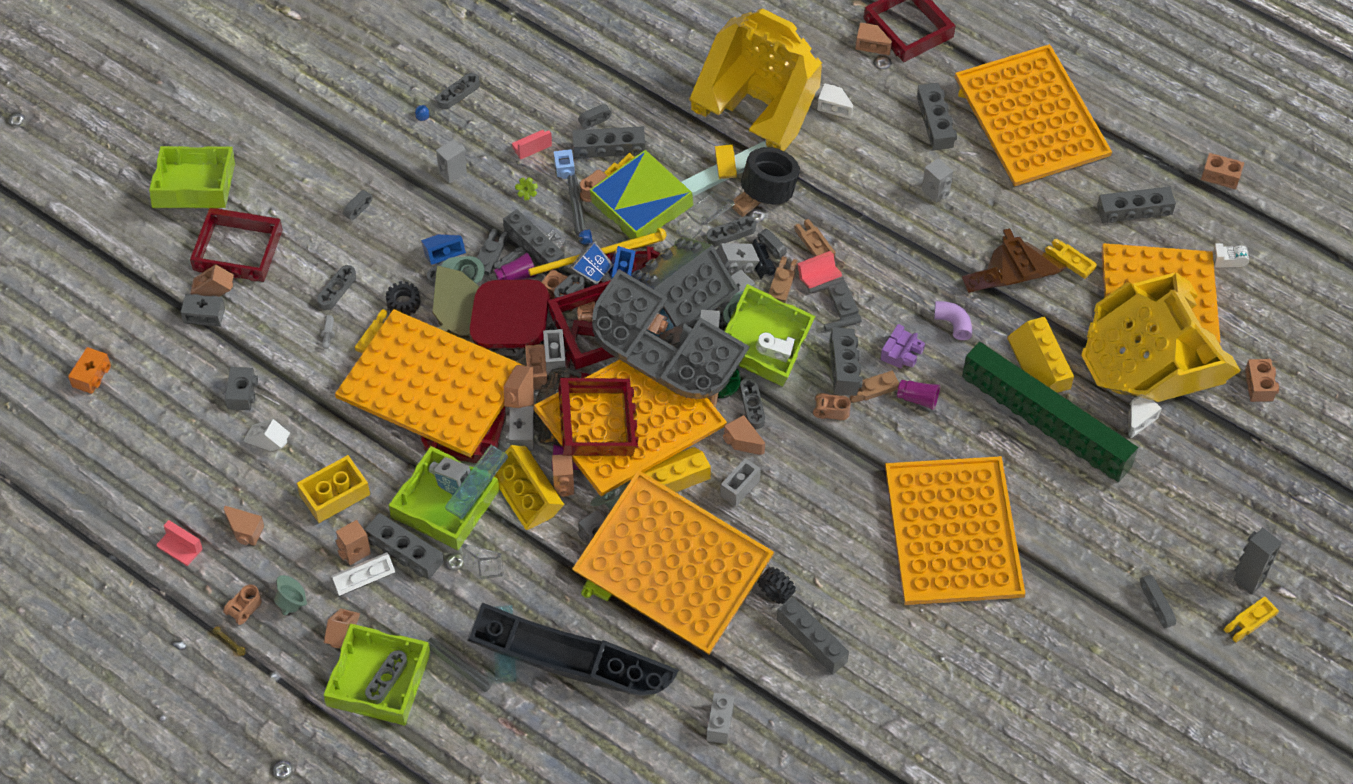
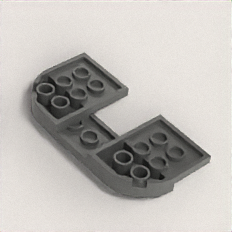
M619 269L597 300L593 310L592 328L600 346L611 355L680 396L702 399L720 392L728 384L729 379L748 352L750 346L700 317L680 349L675 348L647 331L668 298Z

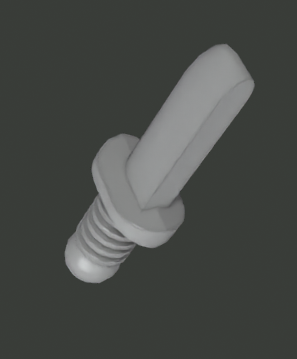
M327 315L325 329L320 334L323 337L322 347L325 349L329 348L330 340L335 336V332L332 331L334 318L331 315Z

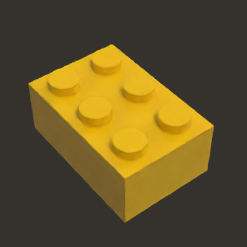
M349 455L296 483L300 497L318 523L370 495L368 482Z

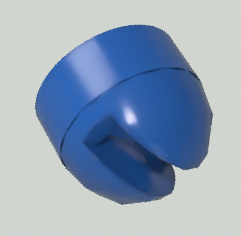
M419 105L415 109L416 119L424 121L429 118V110L425 105Z
M590 229L579 233L578 237H582L579 240L580 243L588 245L593 242Z

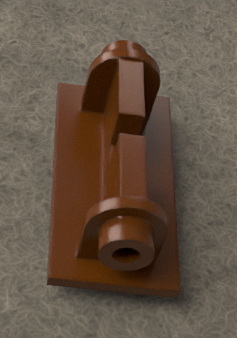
M995 266L964 275L962 279L968 293L1002 284L1000 276L1003 275L1001 268L998 269Z

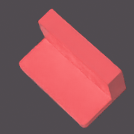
M544 130L538 131L513 142L512 148L520 160L552 146L551 132L549 130L546 132Z
M831 251L797 263L799 278L808 288L816 287L842 276L841 271L835 266L834 254Z
M168 520L164 525L166 534L157 543V548L188 566L203 549L200 539Z

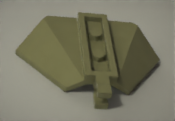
M441 266L436 268L432 313L438 320L439 329L459 337L469 336L474 297L479 286L462 271Z

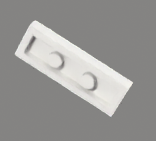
M386 552L336 573L331 578L340 596L392 574L395 570L389 554Z

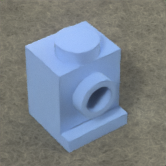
M571 149L554 151V165L557 177L567 179L569 175H575Z

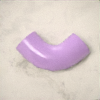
M945 301L935 302L934 319L951 322L954 338L958 340L970 339L972 337V324L967 312L954 303Z

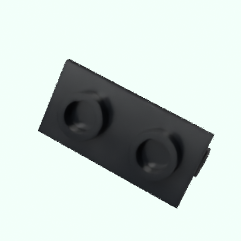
M754 239L752 245L760 260L755 267L759 278L762 279L765 274L769 276L774 275L776 268L771 259H768L769 254L765 245L758 243Z

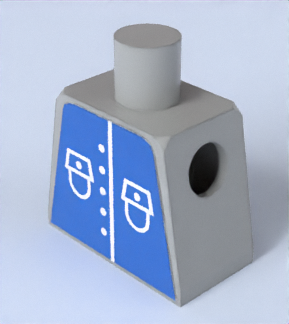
M595 242L589 243L567 270L573 274L582 275L584 281L593 286L597 285L600 281L603 283L612 280L608 271L613 264Z
M446 457L439 464L433 462L429 467V472L435 475L438 486L463 502L466 501L476 488L468 465Z

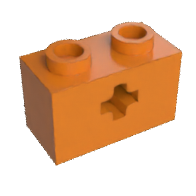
M87 347L68 376L71 386L92 394L100 386L101 379L105 373H108L111 363L108 355Z

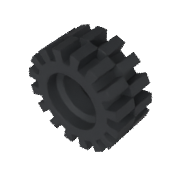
M399 281V285L394 283L393 288L391 286L388 288V291H386V302L390 313L393 309L408 316H411L410 312L416 313V309L418 310L420 305V295L418 288L414 287L413 283L409 285L407 281H405V284ZM400 296L410 297L406 302L396 301Z
M768 567L758 578V586L762 588L761 591L765 592L767 597H771L772 601L784 604L796 592V587L793 585V581H790V578L784 575L783 571L780 572L778 568Z

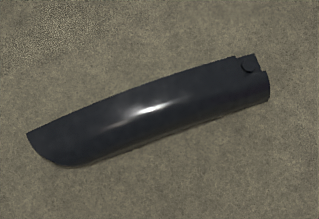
M483 602L478 609L467 638L468 642L533 667L587 684L637 696H649L663 691L673 682L679 671L676 668L605 640L599 641L547 627Z

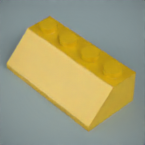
M1045 317L1027 321L1007 336V340L1022 370L1057 393L1071 389L1074 375Z
M511 445L488 471L491 476L498 479L500 491L525 530H529L553 518L564 506V503L526 446Z
M692 447L679 452L644 473L674 492H678L711 479V466L703 451Z

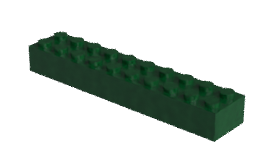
M979 341L966 355L962 377L966 382L975 385L981 392L994 398L997 403L1003 404L1012 413L1019 415L1030 425L1040 429L1046 436L1055 439L1061 446L1074 452L1077 457L1083 458L1092 467L1105 473L1108 478L1114 479L1119 483L1130 471L1138 451V446Z

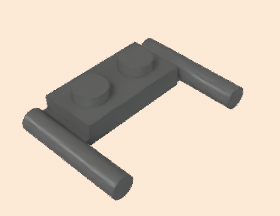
M843 277L808 288L809 293L828 289L840 317L838 321L824 324L825 331L832 330V327L841 328L862 322L861 316L858 314L859 310Z

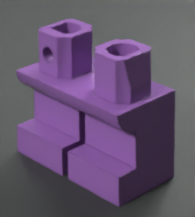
M898 324L884 345L880 360L898 368H902L903 365L913 368L918 356L911 354V352L914 351L922 354L925 343L917 339L918 333L911 334L904 330V326Z

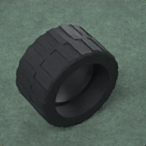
M773 147L757 148L751 151L747 157L741 178L742 189H744V192L749 197L758 202L772 205L782 204L789 201L793 196L800 174V166L792 155L781 149Z

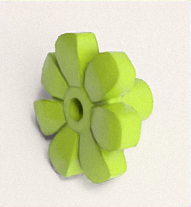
M524 177L520 178L519 183L515 185V189L520 190L517 195L519 197L524 195V200H530L531 196L535 197L537 195L535 191L538 188L537 183L533 184V179L530 177L527 179Z

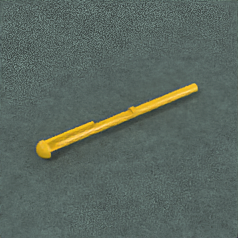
M657 228L655 233L600 249L604 254L615 252L618 246L634 250L662 242L666 239L667 234L663 228ZM580 254L528 269L529 275L533 276L571 265Z

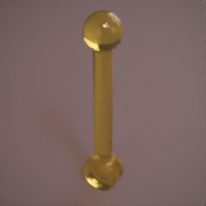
M214 627V634H219L237 650L238 655L243 656L246 653L245 648L239 647L221 632L220 627Z

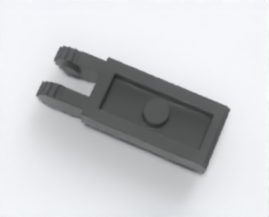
M494 228L491 230L488 239H486L477 256L484 265V274L489 276L494 269L493 264L498 261L508 238V233L503 232L499 243L495 242L498 230Z

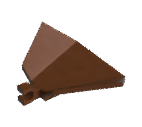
M1010 228L1004 229L1003 234L1005 236H1002L1003 244L993 251L988 268L996 266L998 269H1002L1003 275L1000 276L1002 284L988 288L1008 286L1057 274L1065 270L1067 266L1032 244L1023 241L1020 236L1014 237Z

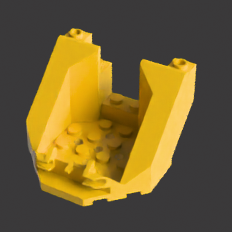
M763 8L758 9L754 13L742 14L738 18L733 17L717 33L689 98L691 110L704 117H707L710 112L720 115L725 108L733 111L742 99L749 94L768 105L750 126L749 131L766 139L767 148L773 147L785 151L798 135L815 93L820 88L822 62L818 57L815 58L810 52L812 48L804 37L800 38L796 33L797 28L792 22Z
M1176 272L1134 284L1125 283L1095 305V316L1093 323H1090L1087 333V344L1081 354L1097 386L1111 389L1117 394L1135 395L1156 402L1223 385L1241 370L1233 356L1221 348L1215 335L1201 327L1192 311V308L1197 305L1194 299L1198 295L1191 282ZM1133 322L1132 326L1128 328V323ZM1153 326L1157 327L1155 332L1151 331ZM1137 337H1141L1139 343H1136ZM1125 347V352L1121 354V348ZM1146 352H1149L1148 358H1144Z

